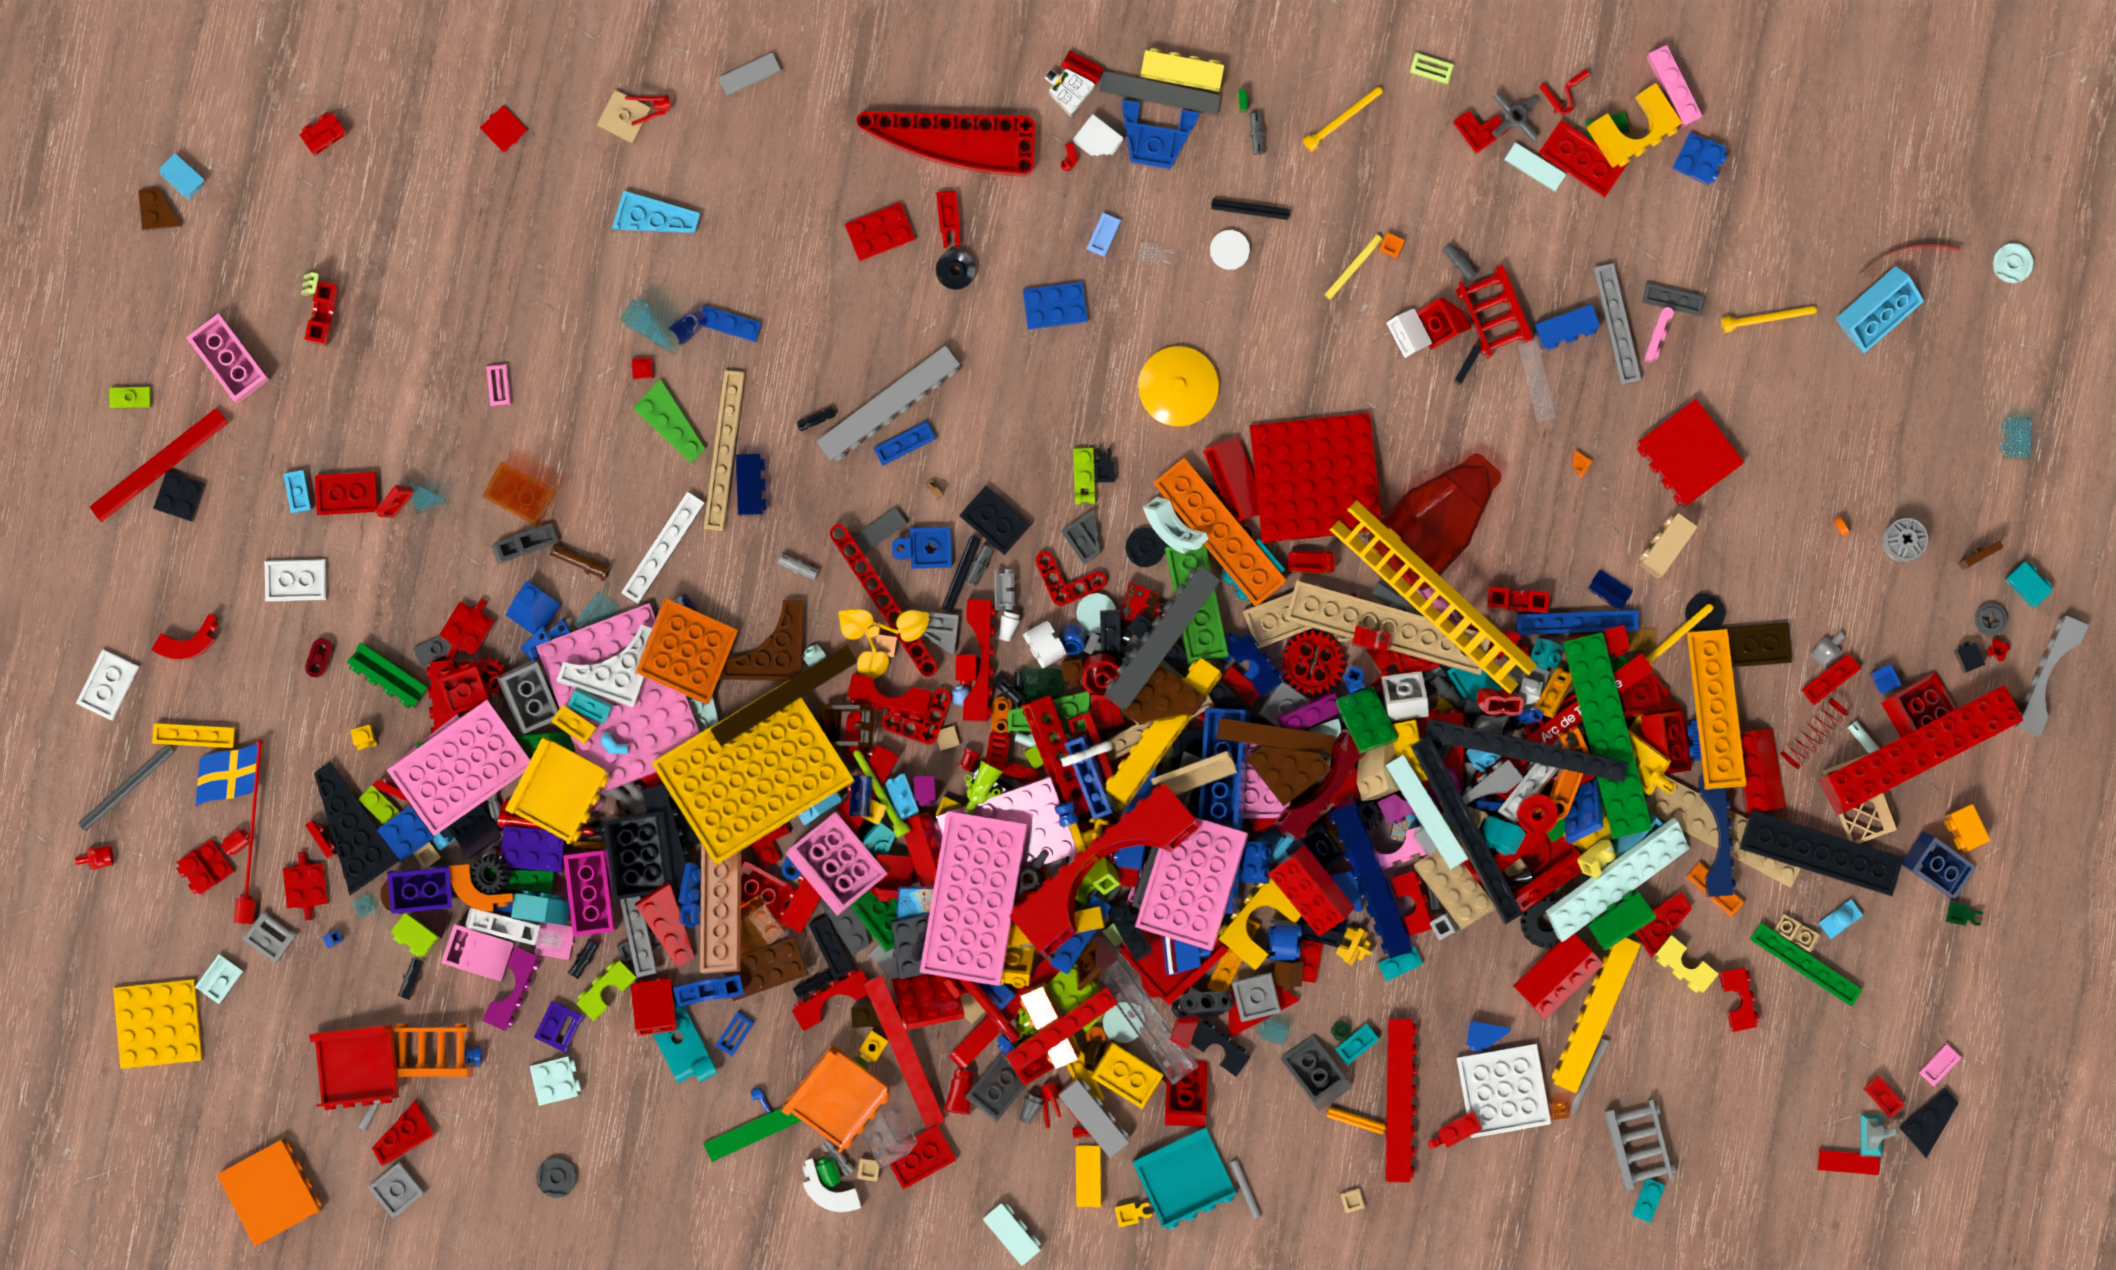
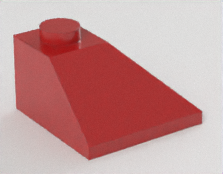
M1442 297L1416 312L1432 342L1429 346L1430 350L1471 329L1463 310Z

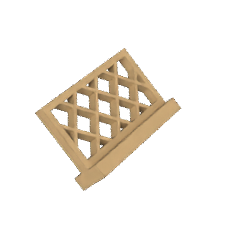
M1866 755L1823 770L1824 777L1829 772L1837 771ZM1883 793L1869 800L1876 807L1873 815L1861 811L1864 803L1861 804L1859 809L1853 808V810L1858 811L1853 822L1846 820L1843 814L1839 815L1849 841L1862 843L1897 830ZM1876 811L1879 815V818L1874 816ZM1860 813L1871 817L1867 828L1855 824ZM1873 819L1882 823L1883 831L1875 833L1869 830ZM1847 823L1852 824L1850 830L1848 828ZM1854 826L1865 830L1862 838L1853 841L1851 836ZM1867 832L1872 833V835L1865 837Z

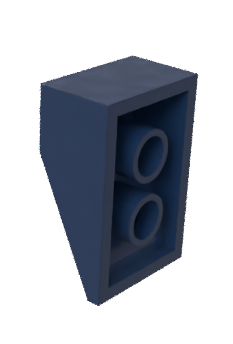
M1922 831L1901 864L1952 900H1955L1976 869V866L1925 831Z

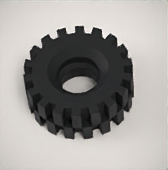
M1544 897L1522 912L1523 915L1520 919L1521 931L1524 933V937L1533 945L1548 948L1554 947L1560 941L1553 927L1550 930H1543L1538 923L1539 918L1547 914L1546 910L1559 902L1558 899Z

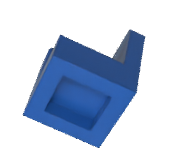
M1891 664L1870 674L1881 695L1901 686V682Z

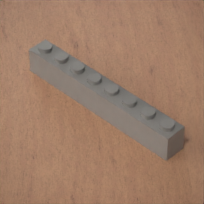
M945 345L817 440L818 446L831 463L834 460L839 462L846 456L845 452L850 448L855 450L862 444L861 440L865 437L871 438L878 433L877 428L881 425L887 426L895 420L893 416L899 412L903 414L911 408L910 404L915 400L918 403L927 396L926 392L931 388L933 391L943 384L942 380L947 376L949 378L955 376L959 372L960 364Z

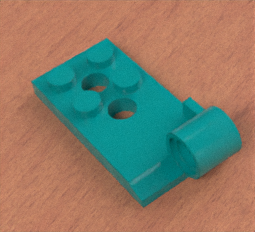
M673 994L678 1030L656 1033L653 1036L678 1083L693 1075L701 1083L717 1075L718 1072L685 1007H676ZM675 1032H680L683 1035V1041L680 1044H675L672 1041V1035Z

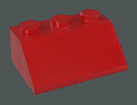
M1683 710L1641 716L1644 741L1671 760L1664 774L1691 771Z

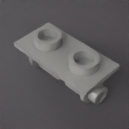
M1013 569L995 570V610L1011 611L1013 606H1015L1014 591H1011V588H1014L1015 573H1013Z

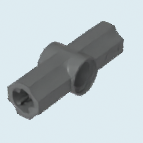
M1380 579L1371 593L1386 603L1388 607L1425 617L1390 584Z

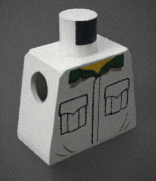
M1051 69L1044 78L1053 85L1049 90V94L1070 117L1073 116L1095 87L1093 82L1068 69L1061 76Z

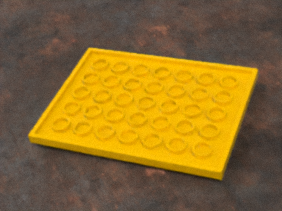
M802 698L723 747H720L710 729L750 705L748 704L651 762L715 866L854 782L851 774Z

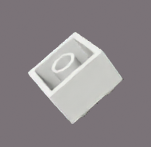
M1422 671L1382 677L1383 697L1390 722L1429 716Z

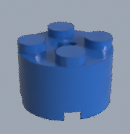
M1270 920L1269 924H1273V928H1268L1267 951H1271V956H1268V960L1293 962L1295 958L1300 956V946H1297V937H1301V925L1286 920Z

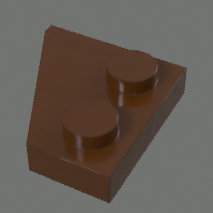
M159 188L138 190L143 231L182 227L181 222Z

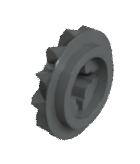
M1985 604L1975 614L1976 627L1979 632L1988 636L2001 633L2007 624L2005 611L1996 604ZM1992 613L1993 619L1999 622L1991 623L1988 628V621L1983 619V617H1989Z

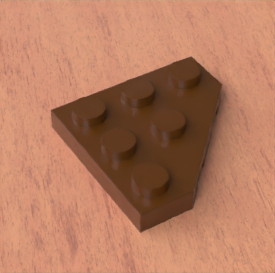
M1158 665L1137 696L1122 713L1136 724L1143 725L1157 720L1164 721L1183 715H1195L1207 698L1167 669Z
M1261 746L1246 758L1283 807L1331 770L1322 756L1314 752Z

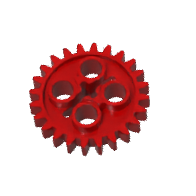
M1314 630L1311 631L1310 636L1307 635L1306 631H1303L1302 638L1296 634L1297 641L1290 639L1291 647L1284 646L1288 652L1281 653V656L1286 658L1284 661H1280L1281 665H1285L1281 672H1287L1288 674L1284 677V680L1291 679L1289 686L1297 685L1296 691L1302 688L1303 695L1306 694L1307 690H1310L1311 696L1314 695L1315 690L1322 695V688L1329 692L1328 685L1330 684L1335 687L1334 679L1341 680L1338 673H1344L1345 671L1340 668V665L1345 664L1344 661H1340L1344 653L1338 654L1341 646L1335 647L1336 639L1330 642L1329 634L1323 638L1322 631L1319 632L1318 636H1315ZM1303 645L1309 646L1311 649L1310 655H1302L1300 647ZM1317 645L1319 648L1315 662L1318 663V666L1315 665L1313 667L1311 678L1307 680L1310 668L1307 660L1312 659L1314 648ZM1323 650L1328 651L1331 655L1330 660L1322 661L1319 657L1320 652ZM1300 664L1305 667L1306 672L1304 675H1297L1295 673L1296 665ZM1316 670H1322L1325 673L1324 680L1318 681L1315 679L1314 673Z

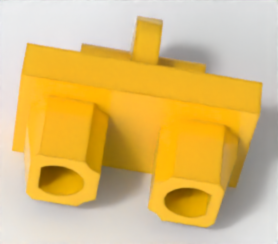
M1348 927L1344 937L1352 940L1349 948L1340 944L1336 954L1343 958L1344 962L1352 966L1356 958L1362 961L1365 954L1371 956L1372 952L1368 951L1371 943L1365 940L1368 933L1361 928L1357 930Z

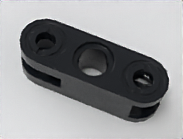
M1226 991L1187 993L1181 998L1176 999L1172 1003L1171 1008L1173 1014L1180 1019L1216 1017L1230 1010L1233 1007L1234 1000L1230 993Z

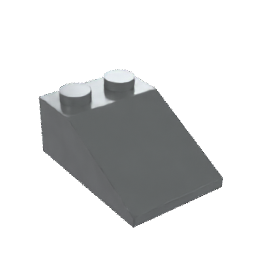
M1314 1035L1280 1058L1318 1112L1351 1089L1347 1078Z

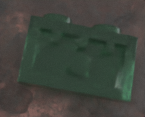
M1024 667L1021 671L1024 690L1021 694L1029 700H1036L1049 695L1051 699L1061 698L1065 691L1061 669Z

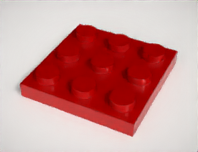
M923 974L903 979L899 977L891 979V985L905 1030L965 1018L960 997L955 999L944 984L951 977Z

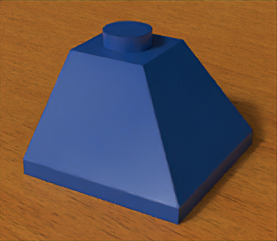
M526 581L513 599L505 615L534 635L541 627H547L561 607V604Z

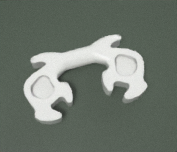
M1106 741L1090 747L1088 750L1061 758L1062 765L1068 766L1109 751L1113 748L1111 741Z

